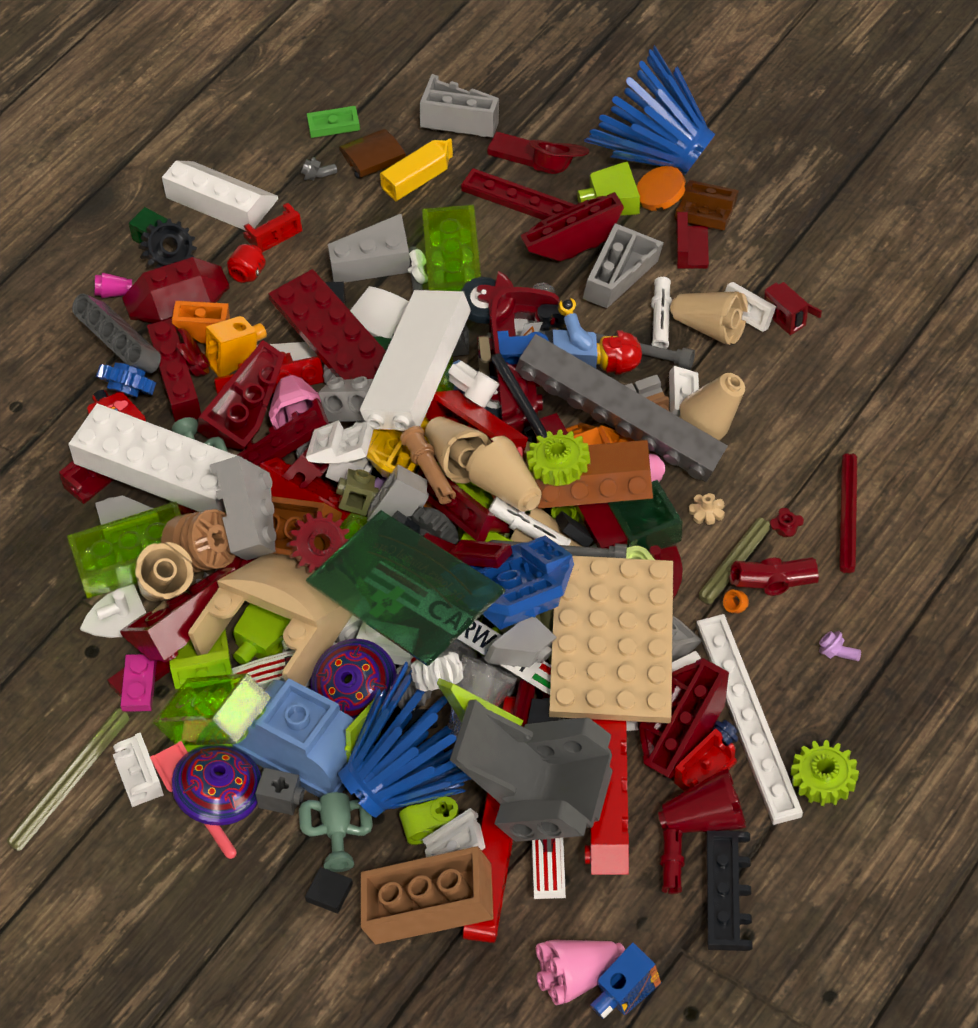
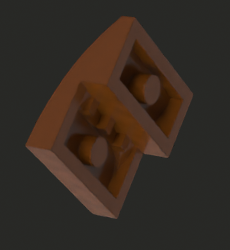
M386 129L339 146L350 167L354 166L360 177L394 165L406 157L403 148Z
M689 180L685 187L682 201L676 210L675 220H677V212H688V223L725 231L739 190Z

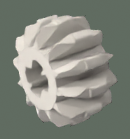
M442 652L417 659L411 665V675L416 689L424 692L440 689L437 685L439 678L453 684H458L464 678L462 662L459 660L458 654L454 652Z

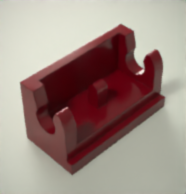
M308 448L283 474V477L289 481L296 476V473H303L305 481H302L299 486L300 488L307 487L316 476L320 477L330 464L309 462L306 458Z
M74 461L59 471L64 489L83 504L114 480L76 465Z

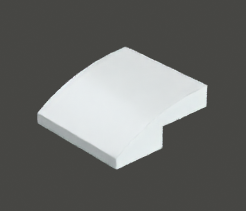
M369 286L350 311L373 337L392 338L409 301L391 292Z
M339 420L314 429L306 458L309 462L342 463L364 458L367 456L374 429L371 428L367 421L343 429Z

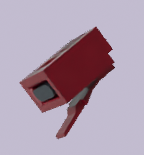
M776 282L765 289L764 300L776 306L772 320L790 336L806 326L808 313L821 318L822 310L807 303L785 282L781 284Z

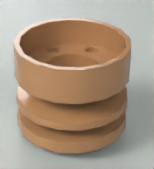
M217 509L175 516L167 522L163 529L161 543L171 542L185 549L191 557L194 573L225 568L236 556L230 552L222 519L227 514Z

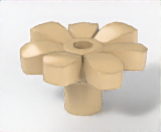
M708 493L704 496L698 494L694 497L695 504L689 505V514L694 515L693 520L698 524H701L705 519L706 524L711 525L715 523V519L720 521L724 518L725 512L721 510L724 508V501L722 499L715 500L714 494Z

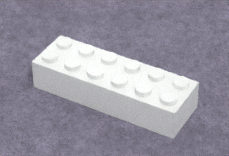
M98 403L69 442L72 458L76 465L199 512L211 509L225 511L223 499L218 500L216 491L221 490L217 473L211 474L210 464L237 455Z

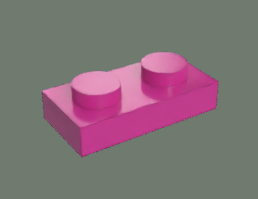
M143 654L126 655L121 697L122 711H152L157 661H150Z

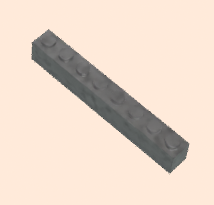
M537 334L534 335L516 366L515 371L527 381H534L551 395H558L573 408L587 412L597 422L611 426L621 436L629 437L635 441L648 440L649 451L659 454L669 464L677 465L688 471V474L695 479L707 482L728 445Z

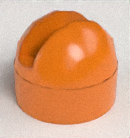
M729 590L723 598L724 608L731 613H742L749 604L747 595L739 590Z

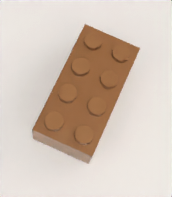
M478 846L361 872V928L375 945L493 920L491 863Z

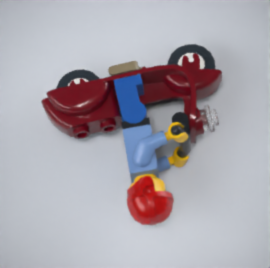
M498 270L496 280L489 277L474 278L467 282L461 290L464 292L471 309L468 319L475 323L489 324L490 338L489 336L477 337L479 371L500 385L484 409L520 433L523 432L524 427L530 424L493 361L494 376H490L489 362L491 356L493 357L501 353L537 416L538 411H543L542 395L536 393V387H540V385L534 381L525 380L515 371L521 355L535 334L595 369L596 365L600 364L601 369L606 373H614L615 375L629 373L641 362L642 348L634 335L623 332V330H617L616 336H603L599 343H597L596 333L586 332L580 326L577 314L573 313L576 306L575 300L570 298V300H565L562 303L555 294L554 287L547 283H537L532 288L514 287L510 279ZM514 319H527L535 321V323L543 322L540 331H543L544 334L532 332L527 336H516Z

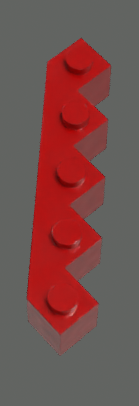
M591 719L611 734L608 748L612 752L610 768L613 772L600 819L594 822L591 828V845H585V864H591V875H629L626 721Z

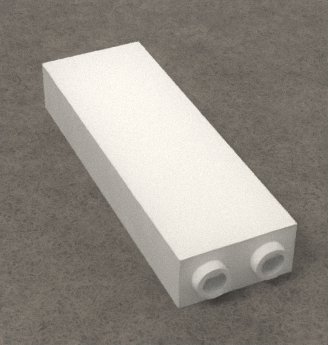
M414 290L360 408L364 420L369 423L371 428L405 431L413 426H421L471 312L463 291Z

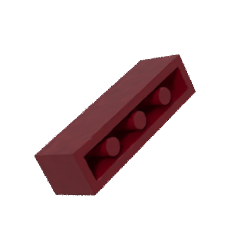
M172 319L147 325L151 345L160 353L161 360L158 368L175 422L188 417L199 419L201 411L186 359L176 347L180 340L176 327L172 324Z

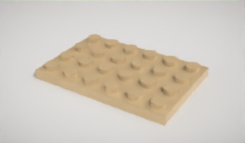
M573 556L574 567L564 596H561L559 606L554 608L553 634L556 636V639L552 642L549 717L671 723L673 561Z

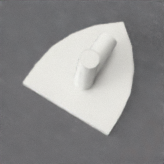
M134 584L121 587L98 601L86 615L80 630L100 637H123L120 630L146 613Z

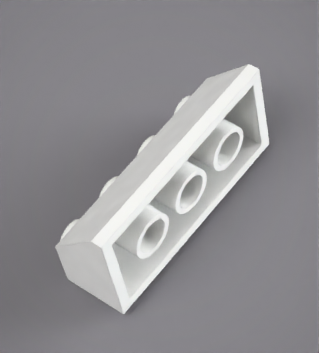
M175 161L162 176L166 198L245 230L243 226L248 223L255 229L278 200V196L193 161Z

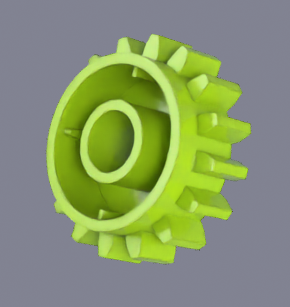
M558 430L557 435H553L548 431L546 438L537 436V443L529 444L530 451L526 452L528 469L530 472H533L534 478L543 481V484L554 486L568 485L575 480H579L582 473L588 471L587 464H590L588 443H583L582 436L574 438V432L572 431L567 435H563L562 430Z
M828 740L824 741L823 746H819L816 741H813L811 749L805 746L801 747V754H795L791 767L792 785L799 786L798 794L809 798L808 802L812 803L815 801L820 803L821 806L831 802L833 805H837V801L840 798L847 800L849 791L854 792L859 775V771L856 770L857 760H849L850 750L841 752V744L839 743L834 748L829 747Z

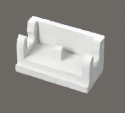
M137 733L134 737L115 744L113 748L117 753L113 754L132 807L163 796L158 776L141 733Z

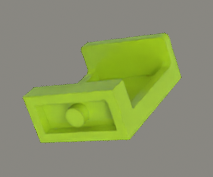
M226 628L207 654L197 655L190 639L184 647L178 650V656L169 661L175 689L233 678Z

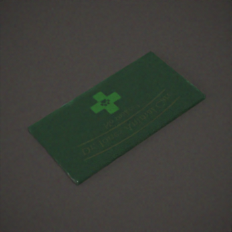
M382 510L306 579L310 586L426 666H429L506 592L504 587Z

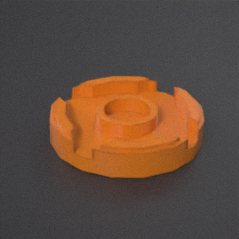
M661 166L646 173L637 184L640 204L643 208L657 211L656 208L662 207L666 209L677 203L685 192L686 180L678 168L672 166Z

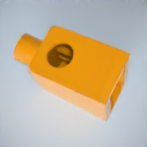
M238 316L206 327V357L210 362L209 367L218 377L229 375L239 368L238 364L243 363L257 347V342L267 337L264 326L261 323L251 326L244 317Z

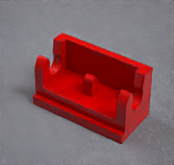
M289 203L283 205L285 211H283L282 215L254 229L249 223L243 226L246 230L244 238L250 245H256L263 253L302 232L300 214Z
M715 728L675 767L674 784L683 791H686L721 770L727 768L730 770L737 763L735 746L733 743L725 746L722 742V733Z

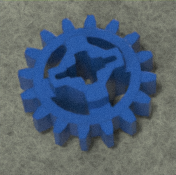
M115 362L114 367L101 364L96 376L109 382L108 389L123 392L131 397H138L139 392L153 395L156 382L144 377V370L124 363Z

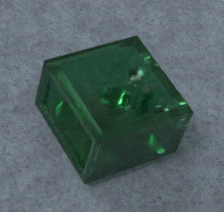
M658 480L652 481V499L607 502L628 539L627 548L641 546L650 553V548L654 545L662 549L682 541L683 521Z

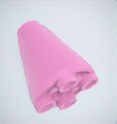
M550 940L536 945V954L540 961L541 969L537 973L538 985L542 991H548L555 1005L570 1002L597 986L598 979L625 951V948L621 943H614L612 941Z

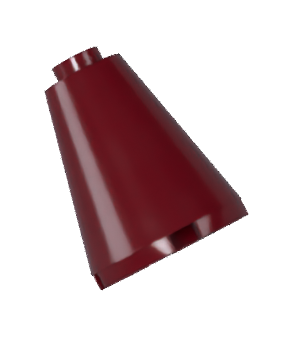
M729 769L717 772L663 803V811L658 812L663 830L676 829L677 834L678 830H681L682 833L746 828L743 811L735 788L732 786L734 783Z

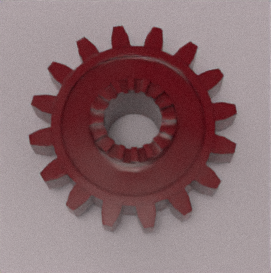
M317 511L315 512L314 519L308 513L303 516L304 522L297 520L294 523L297 530H291L288 535L293 537L292 541L287 543V547L293 550L289 557L298 560L297 568L301 566L307 567V574L316 570L317 575L321 576L324 575L325 568L329 573H333L336 571L335 565L341 567L345 564L341 557H348L351 552L345 549V546L352 544V540L345 539L344 536L349 532V528L343 530L340 528L343 522L342 519L333 522V513H329L323 518L322 512ZM315 536L324 540V550L320 551L314 546Z

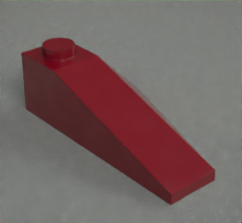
M262 340L199 416L197 431L208 439L220 437L224 440L226 447L244 450L261 428L285 354Z

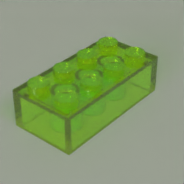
M474 205L422 209L429 290L461 291L467 282L481 277Z
M177 502L67 535L87 599L138 583L135 575L136 561L147 546L161 543L162 532L167 522L175 516L181 515Z
M248 673L187 678L153 723L174 744H177L179 741H182L184 746L237 744L246 738L249 733L248 728L254 720H257L266 711L265 706L272 697Z

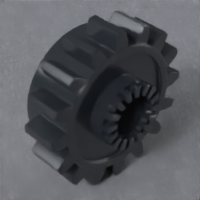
M169 218L165 223H162L160 219L157 220L155 227L150 224L146 228L148 233L143 232L140 237L145 241L138 245L139 249L145 251L141 254L140 258L148 259L147 268L153 265L157 269L194 257L191 253L197 250L196 246H192L195 237L188 234L190 229L188 227L185 229L181 227L180 221L176 224L172 223ZM163 243L170 244L173 252L166 251Z

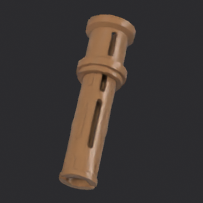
M420 426L408 428L401 434L400 441L410 451L411 461L420 466L439 503L447 504L452 500L448 495L450 494L451 498L454 499L456 493L435 460L434 447L428 444L424 438L423 428Z

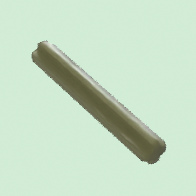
M761 517L756 519L700 590L699 599L708 605L713 603L730 581L729 575L733 562L745 561L770 530V523Z

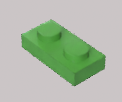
M356 106L307 113L311 138L360 130Z

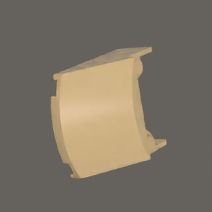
M267 554L217 581L219 589L190 628L188 634L197 655H202L210 651L244 601L286 617L291 621L284 630L283 640L286 646L294 650L295 653L283 669L282 675L285 682L289 678L305 686L311 678L319 658L333 645L362 602L361 594L352 581L336 568V571L333 573H329L325 568L324 575L321 576L317 575L316 570L307 574V567H296L298 562L296 558Z

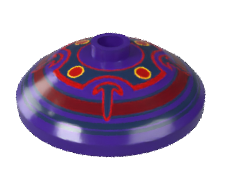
M348 639L333 645L319 658L312 673L311 690L338 703L340 711L355 720L375 699L379 688L381 693L385 689L387 696L398 676L397 669L390 655L379 645L364 639ZM348 674H352L351 682L345 683V677Z
M221 744L204 745L191 750L177 763L172 776L173 797L180 809L198 822L219 826L233 824L251 814L258 805L255 793L261 779V772L256 763L247 754L234 747ZM215 772H221L223 775H216Z

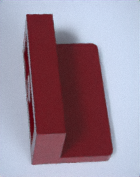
M677 212V269H707L709 267L708 227L688 226V212Z

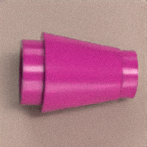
M107 273L95 275V296H101V299L124 296L132 287V279Z

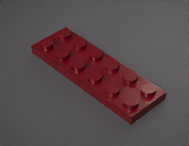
M313 269L268 293L271 303L336 377H342L343 380L362 376L367 377V379H374L386 353L385 349Z

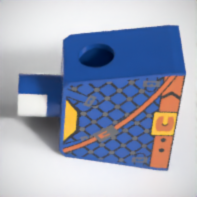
M632 943L598 979L597 982L602 994L590 1006L602 1019L615 1007L623 1015L627 1014L662 983L656 964Z

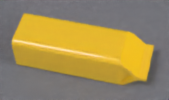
M450 138L446 141L432 140L380 173L382 189L394 201H398L447 170L449 159L453 157L452 139Z

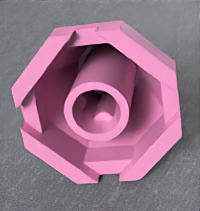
M294 375L281 378L276 386L269 410L272 425L278 429L293 419L291 415L293 412L297 411L299 414H302L313 406L312 400L315 398L320 400L319 394L302 378Z

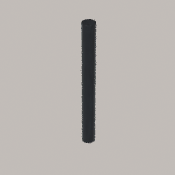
M501 353L494 355L491 358L534 433L536 436L546 438V429Z

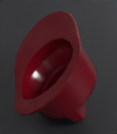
M530 140L529 142L530 146L534 148V169L550 174L563 172L568 168L573 157L585 156L590 152L588 148L577 144L552 143L543 140Z

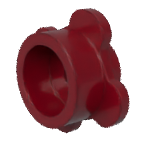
M781 508L778 516L770 521V527L782 537H792L796 534L798 526L803 525L804 519L801 515H794L788 508Z

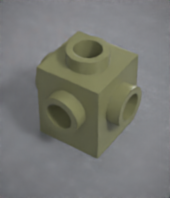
M348 469L346 477H340L336 488V494L340 495L338 508L366 516L369 505L379 488L375 487V476L370 475L364 470Z

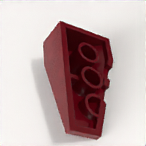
M222 568L190 586L189 594L184 593L178 597L166 600V608L154 613L150 610L120 630L121 635L150 661L168 662L174 659L179 654L178 650L184 647L190 640L188 634L190 628L219 589L217 581L236 569Z

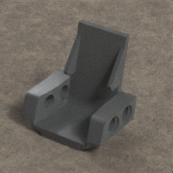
M476 699L469 700L450 758L451 762L498 801L500 807L495 825L515 842L584 836L586 827L592 828L594 822L600 819L613 772L610 768L612 752L608 748L611 734L590 718L525 724L522 727L486 709Z

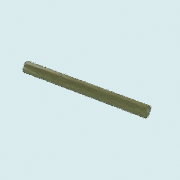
M120 708L113 711L7 838L10 847L17 851L24 848L129 721V716L125 711H122Z

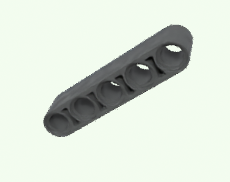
M84 293L79 294L74 299L72 305L74 315L127 365L144 370L147 373L156 371L161 360L160 353L105 302Z

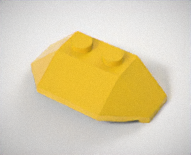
M426 415L420 426L423 428L424 433L427 424L430 422ZM374 429L366 458L381 476L388 479L397 465L416 474L420 466L411 461L410 451L400 441V436L404 431Z

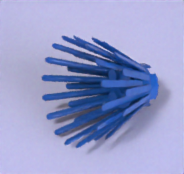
M654 45L653 51L649 50L647 62L658 78L644 61L639 62L641 70H638L637 76L656 98L654 99L631 77L626 79V83L633 90L630 88L624 90V93L643 108L648 115L643 114L618 96H614L612 102L617 106H612L611 111L632 125L630 127L603 114L599 116V119L603 121L599 123V127L627 139L597 129H591L589 131L591 133L589 135L590 138L584 139V142L614 149L615 151L610 156L611 158L656 166H672L678 168L686 175L715 136V133L707 127L678 66L677 68L675 67V71L672 74Z
M407 661L402 666L387 696L386 690L384 689L381 693L379 688L348 763L338 772L341 781L350 794L355 793L361 800L358 802L361 807L375 818L388 809L466 792L464 789L454 788L461 787L465 784V781L471 780L453 762L448 761L451 758L453 748L445 753L443 749L454 743L457 739L451 733L462 724L458 717L417 747L428 737L429 732L427 729L438 720L437 713L447 703L445 696L440 697L397 741L402 734V730L412 719L411 712L425 693L417 689L376 745H373L413 680L411 669L395 693L408 669Z

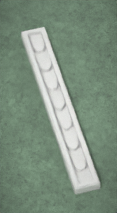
M722 614L696 621V627L709 661L729 672L725 702L734 726L738 731V736L772 824L775 825L801 818L803 814L725 615Z

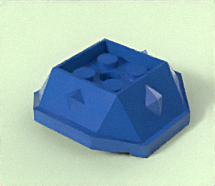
M546 535L530 542H522L511 546L512 555L499 568L460 565L452 569L450 573L471 592L473 597L449 573L441 576L443 584L447 583L443 586L447 587L446 589L453 595H463L457 598L462 600L471 612L483 615L499 629L531 617H536L538 614L559 606L561 596H564L574 562L570 552Z

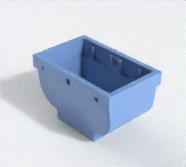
M289 678L286 682L272 680L236 728V740L232 745L234 748L247 754L256 764L263 768L299 775L301 786L306 791L321 798L328 793H342L346 788L338 772L347 764V755L344 750L346 746V729L354 719L340 711L338 703Z

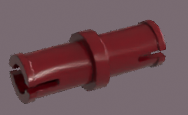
M666 829L663 831V855L660 857V865L663 867L662 892H668V894L682 892L681 868L685 865V858L682 856L683 833L681 830L677 831V835L676 829Z

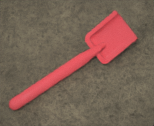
M182 741L150 757L169 792H172L174 769L180 759L188 753ZM204 824L226 858H234L237 854L236 849L219 825Z

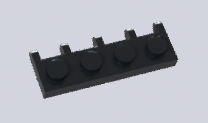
M707 831L708 950L750 951L753 949L751 940H740V925L752 923V915L740 913L739 896L751 895V886L739 885V868L750 867L751 859L739 856L738 843L749 842V832Z

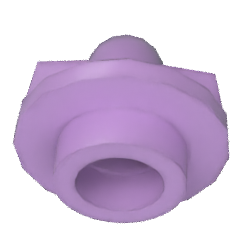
M832 631L828 632L819 642L821 645L819 652L825 654L830 659L838 656L859 661L861 657L860 649L842 646L844 639L840 631L835 633Z

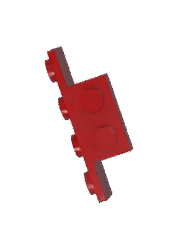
M282 352L285 356L272 393L275 392L281 378L290 375L302 378L308 385L323 383L324 374L321 359L315 356L293 361L290 353ZM234 374L214 379L217 394Z

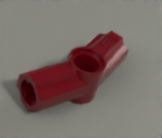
M773 557L765 559L760 563L734 561L731 565L729 579L731 585L736 587L762 588L767 595L775 596L786 592L789 587L818 583L819 574L816 559L813 557L782 562L780 558Z

